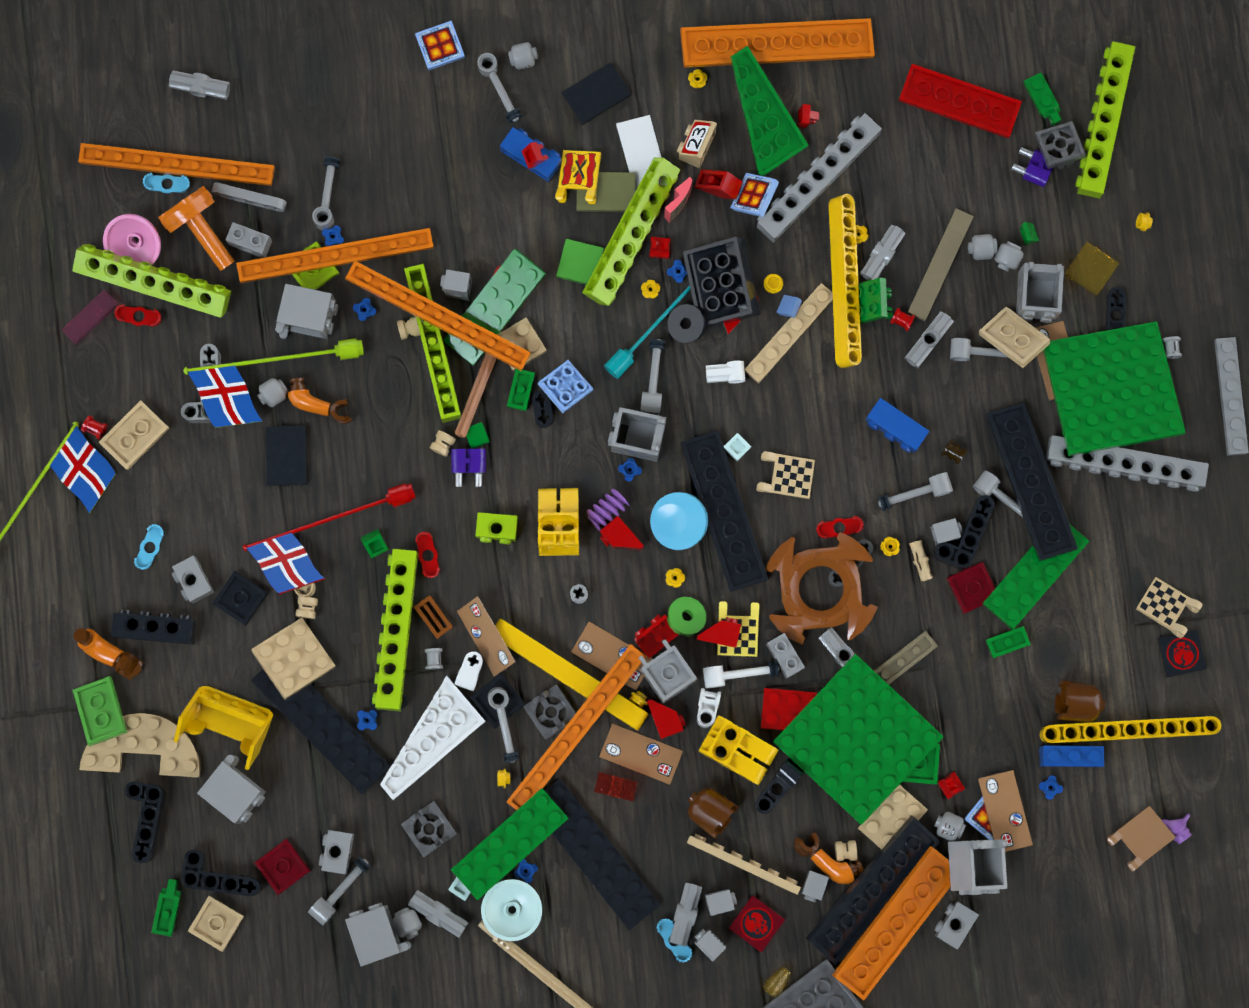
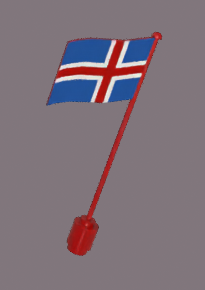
M404 483L389 488L384 499L249 545L244 544L242 548L244 551H249L256 559L274 590L279 594H283L325 579L315 569L304 547L293 535L294 533L388 502L389 505L392 504L395 508L412 502L416 495L412 484Z

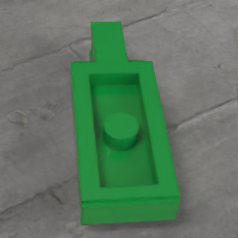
M1042 73L1024 80L1023 84L1040 116H1043L1044 119L1048 117L1052 126L1059 124L1061 121L1058 114L1060 108Z
M171 878L168 880L167 888H162L158 898L151 933L169 937L173 936L181 898V891H177L179 880Z

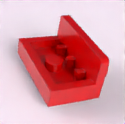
M660 614L650 621L652 624L647 629L643 627L635 633L636 638L634 641L648 659L665 647L662 643L663 640H666L669 644L679 635L670 628L666 615L662 617Z

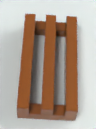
M430 595L414 606L437 639L453 628ZM428 601L447 625L446 628H443L426 604ZM423 606L441 630L439 633L431 625L420 607Z

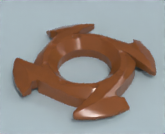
M839 532L837 537L839 541L838 547L805 550L794 555L795 538L791 537L778 547L770 557L765 568L766 571L771 573L775 570L780 572L782 602L788 616L771 614L769 617L780 632L785 633L789 639L803 645L804 630L837 627L848 621L847 639L852 640L868 626L878 608L872 604L867 607L863 605L860 574L854 562H873V558L860 543ZM821 566L836 571L842 579L844 588L842 598L838 604L824 611L809 608L801 599L799 592L800 581L804 574L812 568Z

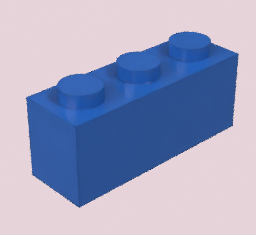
M512 127L501 143L500 150L528 169L521 151L529 143H543L537 139L532 140L527 137L528 134L520 128L517 130ZM543 148L541 154L547 155L548 159L529 170L550 182L561 166L562 160L560 154L552 149L549 151Z
M882 398L878 400L866 418L867 425L875 431L879 429L885 433V438L892 442L894 440L901 444L900 447L908 453H915L929 433V430Z
M1040 746L1039 765L1040 767H1104V746Z

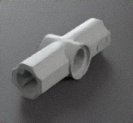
M172 71L170 74V88L187 91L198 97L211 96L227 100L229 96L230 82L212 79L201 73L188 74Z
M891 224L881 242L879 241L873 249L870 259L861 271L860 275L870 281L879 277L883 268L892 259L896 252L895 249L905 235L901 228Z
M941 311L905 356L909 364L919 368L954 321L950 316ZM931 336L934 339V343H926L924 337Z
M832 627L818 638L841 667L847 661H842L839 658L840 651H847L849 659L854 655L852 649L844 643Z
M685 883L680 903H678L675 911V922L670 936V943L684 947L687 946L691 927L694 926L696 920L697 905L702 887Z
M419 890L416 891L408 904L411 908L426 916L427 920L438 927H443L458 938L468 925L466 920L451 912L450 908L437 900L434 901Z

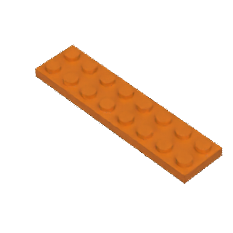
M930 846L832 974L833 977L862 1000L866 999L951 887L949 860L933 847Z

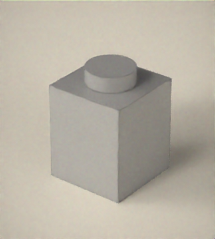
M955 518L933 524L930 527L936 546L943 542L948 543L959 540L961 538L960 534L963 533L960 522L957 523Z
M808 870L801 894L805 895L804 899L814 903L816 899L822 900L829 877Z

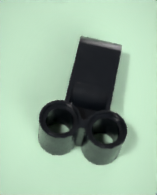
M788 758L777 771L776 776L755 802L756 810L761 814L771 812L790 787L795 785L804 771ZM780 784L783 787V791L775 793L772 790V785ZM767 799L770 802V807L767 809L761 808L759 801Z

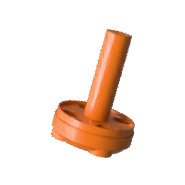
M202 186L158 218L169 233L186 223L218 269L222 271L232 264L234 259L200 213L215 202L205 186Z

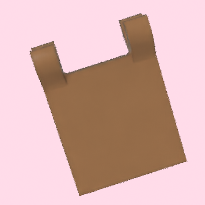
M1149 805L1106 839L1111 846L1120 839L1136 856L1127 863V866L1133 872L1176 837Z

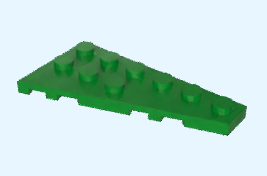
M745 46L730 56L758 175L764 176L809 145L748 46Z

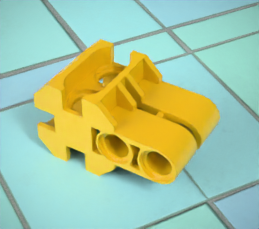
M556 488L538 489L539 556L579 555L578 488H560V501H557Z
M718 715L698 751L759 785L768 769L756 763L753 759L756 758L770 766L779 750ZM733 729L736 732V738L728 740L725 736L726 730ZM719 746L726 749V756L723 758H719L715 754V750ZM739 749L749 754L751 758L749 759L748 757L744 756L736 750Z

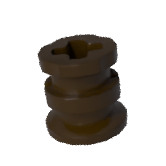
M951 439L941 455L949 456L948 459H953L956 464H959L967 449H961L960 445L953 444V439Z

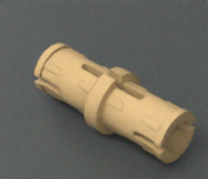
M922 540L910 543L909 545L915 560L913 563L917 566L920 581L932 579L933 576L928 564L929 558L925 555Z

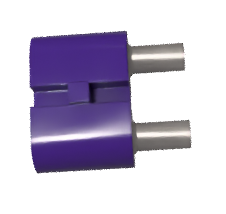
M1021 147L1019 154L1031 159L1027 168L1014 164L1011 170L1023 174L1022 179L1044 188L1052 168H1047L1040 150L1035 149L1032 152Z
M451 449V473H455L456 487H462L463 473H475V486H482V473H486V449Z

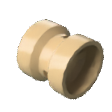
M416 316L411 317L407 322L404 320L397 321L401 340L407 339L409 334L415 337L420 336Z
M438 430L436 440L432 442L430 449L447 457L450 452L449 448L456 439Z
M312 583L294 589V591L299 596L311 597L315 593L316 586Z
M298 596L299 608L296 610L295 616L315 619L316 612L314 610L318 599Z
M855 840L848 841L847 843L835 842L837 862L844 859H849L850 861L857 860Z

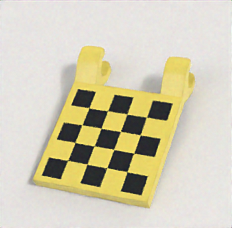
M719 602V621H725L726 617L738 619L737 623L741 624L737 647L718 644L717 655L757 657L759 603H751V616H727V602Z

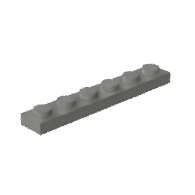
M1236 337L1218 338L1214 340L1227 456L1245 455L1249 452Z

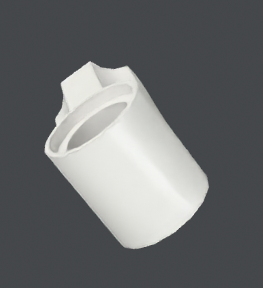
M730 361L726 364L707 365V383L745 382L744 361Z

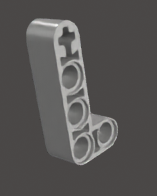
M205 344L200 350V367L221 364L220 351L213 344ZM211 350L215 353L211 355V361L214 364L210 363V358L207 356ZM202 400L201 402L186 403L181 408V415L189 423H211L205 412ZM190 409H196V414L193 417H187V412Z

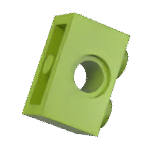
M478 513L475 536L480 539V542L491 543L492 540H500V544L510 545L512 541L516 542L518 516ZM493 525H501L502 531L499 534L492 533L491 528Z

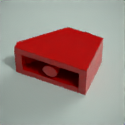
M701 169L694 187L720 198L736 200L742 181L726 171Z
M619 516L600 531L602 535L600 540L607 547L610 545L613 549L639 551L644 548V545Z
M726 617L725 621L720 620L697 635V640L736 648L741 624L737 623L738 619Z
M653 700L647 701L660 739L684 731L683 727L686 724L682 714L678 716L675 710Z

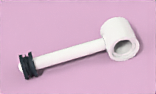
M774 661V663L768 662V666L726 672L723 671V666L703 668L705 688L725 686L726 679L769 674L770 678L773 675L774 677L775 675L776 677L779 676L777 661Z

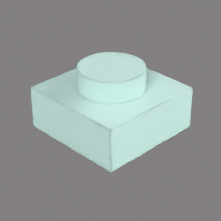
M738 433L724 446V449L736 461L751 448Z
M456 877L448 890L466 901L470 891Z

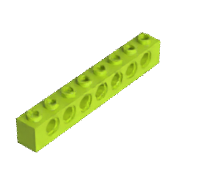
M1112 41L1111 45L1105 49L1103 58L1106 59V63L1102 65L1099 75L1102 77L1101 84L1098 83L1095 95H1098L1097 102L1093 103L1091 113H1094V118L1089 122L1087 131L1090 132L1089 139L1086 138L1083 148L1086 150V156L1081 159L1079 168L1082 169L1081 176L1078 175L1075 187H1078L1077 194L1099 199L1104 194L1135 46ZM1112 62H1118L1120 64V68L1114 67L1112 65ZM1108 80H1114L1117 86H1111ZM1104 98L1111 99L1113 104L1105 103ZM1100 116L1107 117L1109 122H1102ZM1096 135H1102L1105 141H1099ZM1092 153H1098L1101 159H1094ZM1088 171L1095 172L1097 178H1091L1088 175Z
M653 157L582 292L600 305L609 306L614 301L619 286L624 282V276L628 269L632 267L634 257L642 248L645 236L651 231L654 219L659 215L663 202L668 198L672 185L678 179L680 169L665 158Z
M84 244L76 249L73 272L220 318L227 312L231 290L226 289L225 286L211 285L203 279L195 280L189 278L184 273L176 274L170 272L165 267L157 268L151 266L149 262L134 261L129 256H118L110 250L102 251L96 249L91 244ZM94 258L99 261L100 265L95 264ZM112 264L117 266L118 271L113 269ZM131 270L135 271L137 277L131 274ZM149 276L155 279V283L149 279ZM168 282L173 284L174 289L168 286ZM186 287L190 288L193 294H189ZM205 293L210 295L211 300L205 297Z
M420 264L404 268L409 289L433 301L424 265ZM416 317L441 420L443 423L458 420L461 418V412L441 331L434 325Z
M393 549L392 554L388 556V566H391L390 574L386 575V585L389 587L388 593L384 594L383 605H386V613H382L381 625H384V632H380L379 644L382 645V650L377 654V664H380L379 672L375 673L374 681L378 686L377 692H373L372 704H375V708L378 710L401 712L418 560L417 551ZM399 567H406L407 571L404 575L396 574V570ZM397 586H403L404 592L401 595L394 594V589ZM394 606H401L402 612L400 614H392ZM393 625L400 627V631L396 635L390 634V628ZM390 645L398 646V651L395 654H388L387 649ZM388 665H395L396 670L393 674L385 673V668ZM385 685H393L394 689L391 694L383 693Z

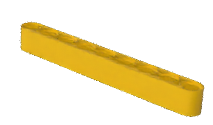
M843 194L832 198L829 202L835 360L840 368H847L858 365L861 362L862 354L855 202L850 194Z
M500 618L496 623L495 627L509 649L588 699L599 685V681ZM619 694L614 697L605 709L637 731H639L649 715L646 711Z
M1214 716L1056 724L1044 726L1040 730L1039 735L1040 739L1048 744L1202 736L1217 734L1221 729V722ZM1208 720L1214 723V729L1212 731H1209L1206 728V723ZM1188 721L1194 724V730L1192 732H1189L1186 729V724ZM1168 722L1174 725L1173 733H1169L1166 730ZM1149 723L1154 726L1153 734H1149L1146 731V726ZM1127 725L1134 727V734L1132 736L1126 732ZM1107 726L1114 728V735L1112 737L1106 734ZM1087 727L1094 729L1095 733L1092 738L1086 735ZM1067 728L1074 730L1075 734L1072 739L1066 736ZM1047 729L1054 731L1055 736L1052 740H1049L1045 735Z

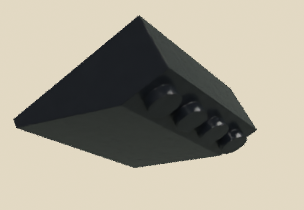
M736 236L683 251L694 306L702 310L706 320V327L761 315L744 238Z

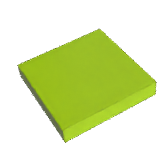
M316 241L303 251L321 247ZM334 266L292 275L301 287L316 290L337 276L339 272Z

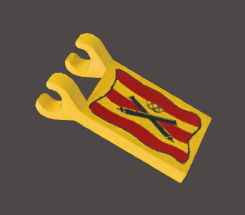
M563 150L559 184L555 196L559 203L566 202L567 189L587 190L585 200L588 204H596L601 152Z

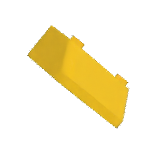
M202 686L198 688L179 716L173 742L177 743L184 732L197 735L207 728L241 741L240 751L248 756L245 769L249 770L260 752L270 727L273 713L267 708L209 686Z

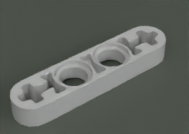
M214 183L211 191L212 194L222 198L278 212H284L287 203L285 200L221 183Z

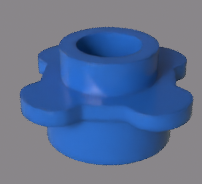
M339 226L322 231V235L325 236L326 246L338 245L344 242Z
M675 260L674 265L667 269V275L672 276L677 283H682L687 275V270L680 260Z
M364 298L361 303L353 305V310L359 315L358 319L360 321H365L376 314V309L372 308L371 301L368 298Z
M633 458L627 459V462L618 467V471L623 473L625 480L628 482L632 481L634 476L640 475L642 472L641 467L637 466Z
M361 710L357 713L359 718L357 727L359 730L369 728L375 730L377 728V713L374 710L370 712Z
M1049 776L1048 780L1039 784V789L1043 791L1045 797L1049 800L1053 799L1057 793L1063 791V787L1057 783L1055 776Z
M523 859L519 863L518 870L514 872V876L524 879L526 883H530L533 881L532 876L534 872L538 869L537 865H531Z

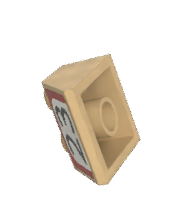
M694 120L692 125L689 124L685 132L687 138L685 142L681 141L677 150L679 160L700 168L716 134L717 123Z

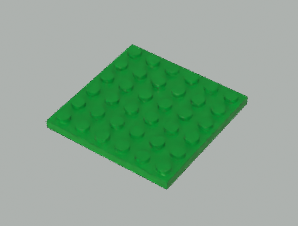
M1157 322L1052 340L1043 350L1068 456L1176 437L1186 433Z
M854 654L772 742L862 825L944 736L860 657Z

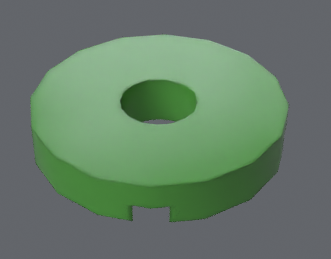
M691 597L678 598L668 608V624L679 635L682 634L689 637L696 635L706 623L704 607L698 600ZM682 613H688L691 616V621L684 620Z

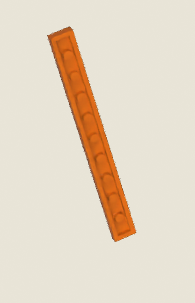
M81 143L78 160L80 164L267 186H272L275 169L274 165L86 143Z
M430 228L238 262L236 264L240 283L350 264L354 263V261L362 262L428 250L434 247Z
M354 261L345 277V280L522 371L531 352L357 261Z
M632 644L629 645L506 801L510 806L517 810L538 790L543 789L642 662L638 657L642 655L645 659L646 655Z

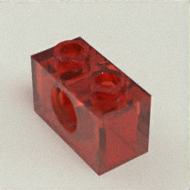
M599 772L594 792L633 802L638 782Z

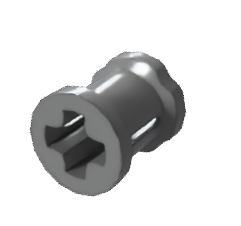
M1173 336L1162 339L1165 343L1167 359L1182 357V353L1179 350L1180 337Z
M578 584L571 588L570 596L572 601L581 604L587 600L588 591L585 586ZM581 589L584 597L580 596L579 599H576L574 592H578Z
M442 648L425 649V653H427L426 670L443 669V665H441Z

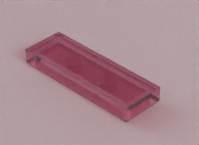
M103 290L61 330L76 345L119 304Z

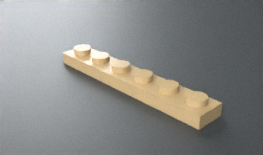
M821 283L799 307L795 318H790L744 369L745 373L759 384L833 301L832 292Z
M695 834L694 837L689 836L688 844L798 895L801 888L797 886L798 881L789 877L784 880L778 877L779 872L768 868V871L760 868L761 864L751 859L748 863L742 860V855L734 851L731 854L724 852L725 847L715 842L713 845L705 843L706 838Z

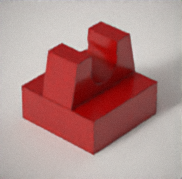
M803 104L798 109V128L805 129L809 124H815L819 120V112L810 111L811 105Z
M532 142L521 151L528 169L535 168L548 159L547 155L541 154V150L544 148L543 144Z
M651 237L649 258L669 259L670 238Z
M955 772L937 782L947 799L965 789Z

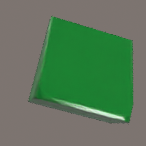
M1022 223L1019 230L1024 244L1027 246L1038 242L1039 239L1033 223Z
M482 422L469 427L466 437L471 449L490 442Z
M378 529L361 537L362 543L371 559L389 550Z

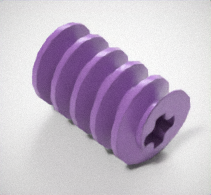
M611 489L612 496L605 494L606 501L599 500L600 506L593 505L594 512L590 509L587 510V518L599 532L601 531L600 524L606 526V519L612 521V514L619 516L618 509L625 511L624 504L630 506L626 499L615 489Z

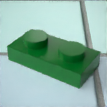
M515 369L507 408L527 411L535 377L534 372Z
M1024 626L985 640L992 659L1031 645Z

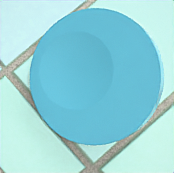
M676 492L665 495L655 504L651 513L650 524L655 538L662 545L674 550H684L695 546L702 540L707 531L708 516L704 505L699 499L688 493Z

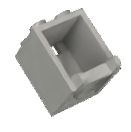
M1034 262L1023 264L1018 272L1016 314L1025 321L1040 319V322L1051 323L1052 320H1056L1062 311L1064 266L1062 264L1046 265L1034 264Z
M285 284L275 330L281 339H286L289 331L328 339V335H331L333 332L334 323L331 322L333 315L336 316L338 304H336L332 293Z
M619 407V412H614L612 427H615L614 432L610 431L608 446H611V452L657 462L666 425V417ZM621 424L629 426L625 444L617 443Z
M663 640L662 643L667 650L649 663L645 661L642 655L638 657L644 665L641 667V673L663 704L697 680V677L675 645L670 647L666 640Z
M228 755L197 794L233 823H246L253 815L252 809L256 806L259 807L265 800L264 794L266 791L235 767L239 762L238 756Z
M1006 840L948 842L951 891H959V895H980L985 893L996 894L1000 893L999 889H1007Z
M378 903L368 907V912L364 913L363 909L350 913V918L345 919L360 966L411 948L409 941L400 943L397 932L392 924L393 919L388 905L383 906L382 903Z

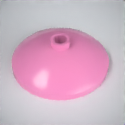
M136 214L120 215L114 218L104 231V249L113 251L115 255L129 256L134 261H145L151 265L159 257L161 250L159 234L153 224L142 216ZM134 236L139 239V242L134 240Z

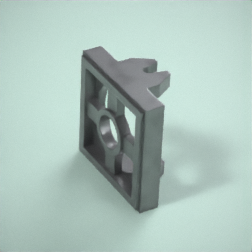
M1072 121L1035 132V138L1048 169L1057 166L1061 170L1065 165L1070 167L1076 160L1083 159L1086 156ZM1062 133H1065L1069 135L1071 138L1066 139L1065 137L1060 135ZM1054 136L1053 143L1045 145L1046 139L1051 140ZM1057 140H1063L1065 141L1066 146L1064 148H1058L1056 147L1055 142ZM1075 143L1074 151L1069 156L1066 149L1068 145ZM1056 150L1061 153L1062 158L1053 157L1048 151Z
M557 684L523 706L545 740L566 727L576 714ZM554 697L561 702L555 706L549 704L545 698ZM539 702H541L544 710L543 714L537 718L536 708ZM548 707H554L557 710L554 718L546 716L545 711ZM565 707L566 716L564 721L561 722L558 718L559 710ZM548 719L553 720L556 726L546 727L541 723Z
M435 801L413 814L401 824L423 857L457 835ZM424 814H433L438 816L439 819L435 822L427 821ZM417 819H419L422 827L421 831L415 835L414 825ZM427 823H431L435 827L432 835L424 833L423 828ZM443 824L444 833L440 839L436 834L437 827ZM426 836L431 837L435 843L424 844L419 840Z

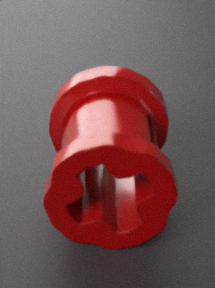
M897 308L890 324L895 323L905 328V331L908 332L915 315L910 316L900 311V308Z
M89 415L85 419L81 431H87L100 440L104 436L108 425L105 423L101 424Z

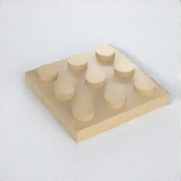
M300 618L251 650L284 699L292 696L335 668V664L303 618Z

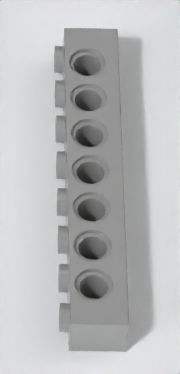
M866 113L862 117L857 116L851 122L852 127L848 131L844 129L837 137L839 140L835 144L831 143L824 150L825 154L821 158L818 156L811 163L812 168L808 172L804 170L797 179L799 181L795 185L790 184L784 191L785 195L781 199L778 197L771 204L772 208L765 212L764 217H758L757 228L773 243L880 135L882 128ZM858 132L862 134L863 138L855 139L853 134ZM841 146H846L849 148L850 151L848 153H843L840 151L839 148ZM834 160L836 162V165L834 167H830L827 165L826 161ZM819 173L823 176V179L815 180L813 174ZM807 187L810 192L802 194L799 189ZM792 200L796 203V206L790 208L786 205V202ZM779 214L783 217V220L777 222L772 216Z
M1052 435L1048 440L1045 460L1050 462L1051 466L1062 467V465H1068L1072 470L1084 468L1089 469L1090 473L1101 474V472L1109 473L1108 476L1117 478L1123 475L1128 476V479L1132 481L1145 479L1148 480V483L1159 485L1160 482L1167 483L1168 487L1179 488V486L1187 487L1188 491L1198 492L1199 489L1201 490L1206 486L1208 463L1119 447L1089 452L1092 460L1091 462H1086L1083 459V454L1073 455L1072 458H1066L1063 455V450L1067 449L1064 437ZM1103 456H1107L1110 458V466H1107L1103 463ZM1123 460L1130 462V469H1125L1122 466ZM1143 463L1149 465V473L1142 470ZM1162 467H1166L1169 469V476H1164L1162 474ZM1182 470L1188 472V480L1181 477Z

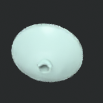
M514 879L504 880L495 884L486 893L482 901L481 915L484 925L495 937L505 941H518L528 937L538 927L542 916V903L537 892L529 884ZM510 906H514L516 908V912L514 914H511L508 909Z

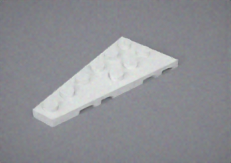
M447 676L380 784L392 800L396 799L486 722Z

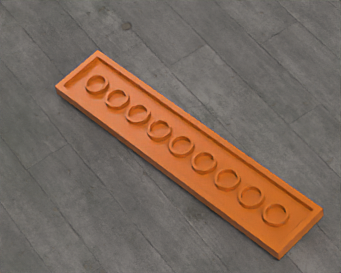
M871 18L681 27L680 29L684 68L732 65L730 56L745 46L749 47L759 64L874 58L875 56Z

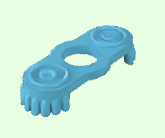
M150 173L143 178V184L146 189L166 194L172 192L184 193L190 187L189 179L184 175L174 177L169 174L159 176ZM165 179L172 180L173 185L170 189L162 187V182Z
M152 524L147 528L148 532L140 544L139 554L137 558H134L135 566L138 569H148L152 565L155 556L159 553L164 531L157 524ZM148 542L155 544V550L152 553H147L144 549L145 544Z
M662 919L657 924V931L663 937L666 947L671 949L676 956V960L683 963L687 962L692 957V949L688 945L686 947L670 945L668 939L671 936L674 924L670 919Z

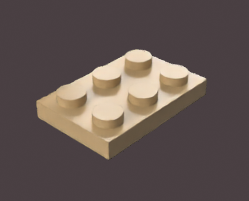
M1005 307L979 330V335L1022 368L1050 344V339L1008 307Z
M140 400L99 443L126 470H129L170 428Z
M899 785L858 829L882 850L911 815L919 820L928 809Z

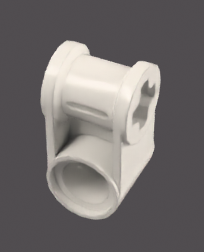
M469 652L466 654L462 667L458 672L455 685L474 691L483 664V658L479 653ZM476 655L479 663L471 666V662L468 659Z
M701 688L697 723L700 727L709 728L713 725L719 707L720 691L714 693ZM707 713L711 716L712 720L710 723H703L700 716Z

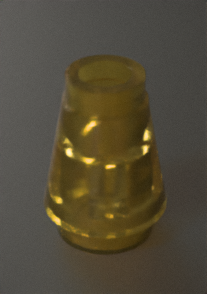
M781 967L764 982L763 989L769 995L776 998L783 991L791 973L786 968Z

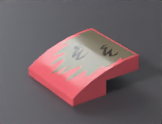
M690 177L675 189L674 200L665 207L664 218L669 223L680 213L690 196L692 179Z

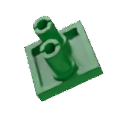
M876 278L858 284L860 324L882 318L890 319L893 313L887 311L893 310L887 306V300L891 298L892 294L886 292H892V290L886 287V278Z

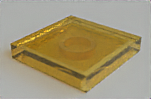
M1086 242L1064 275L1097 296L1119 263Z

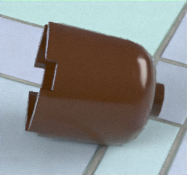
M1061 680L1058 687H1061L1060 695H1055L1054 712L1059 714L1057 719L1077 722H1093L1105 708V700L1102 699L1100 690L1094 685Z
M711 788L702 789L699 793L694 792L688 800L691 803L688 808L689 818L714 839L718 837V833L721 834L732 820L730 818L732 813H736L739 809L736 804Z

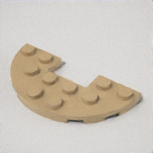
M145 713L123 716L128 733L91 747L87 745L82 755L79 769L121 773L123 753L161 755L159 775L201 778L199 756L189 736L184 732L177 743L173 742L177 725L163 717Z

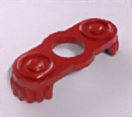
M122 304L117 306L114 312L117 320L132 323L135 326L155 327L161 322V314L156 309L152 311L146 310L143 307L133 308ZM137 311L144 313V319L140 322L135 321L133 318L134 313Z
M858 516L847 519L837 518L829 522L821 521L817 525L816 531L818 536L826 539L838 537L839 534L834 531V525L838 522L844 524L845 531L843 534L845 535L861 532L864 524Z
M423 531L417 534L415 540L419 550L418 558L422 563V573L424 576L435 578L440 570L437 561L438 553L434 548L431 534ZM431 550L434 557L431 561H425L422 558L424 551Z

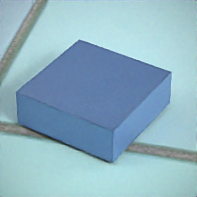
M784 295L777 313L782 316L795 318L802 300L798 297Z

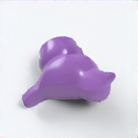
M1189 813L1182 819L1162 820L1176 837L1173 840L1178 844H1181L1192 835L1189 829L1186 828V822L1190 817Z

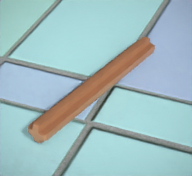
M487 353L455 431V434L462 438H465L496 361L495 357Z

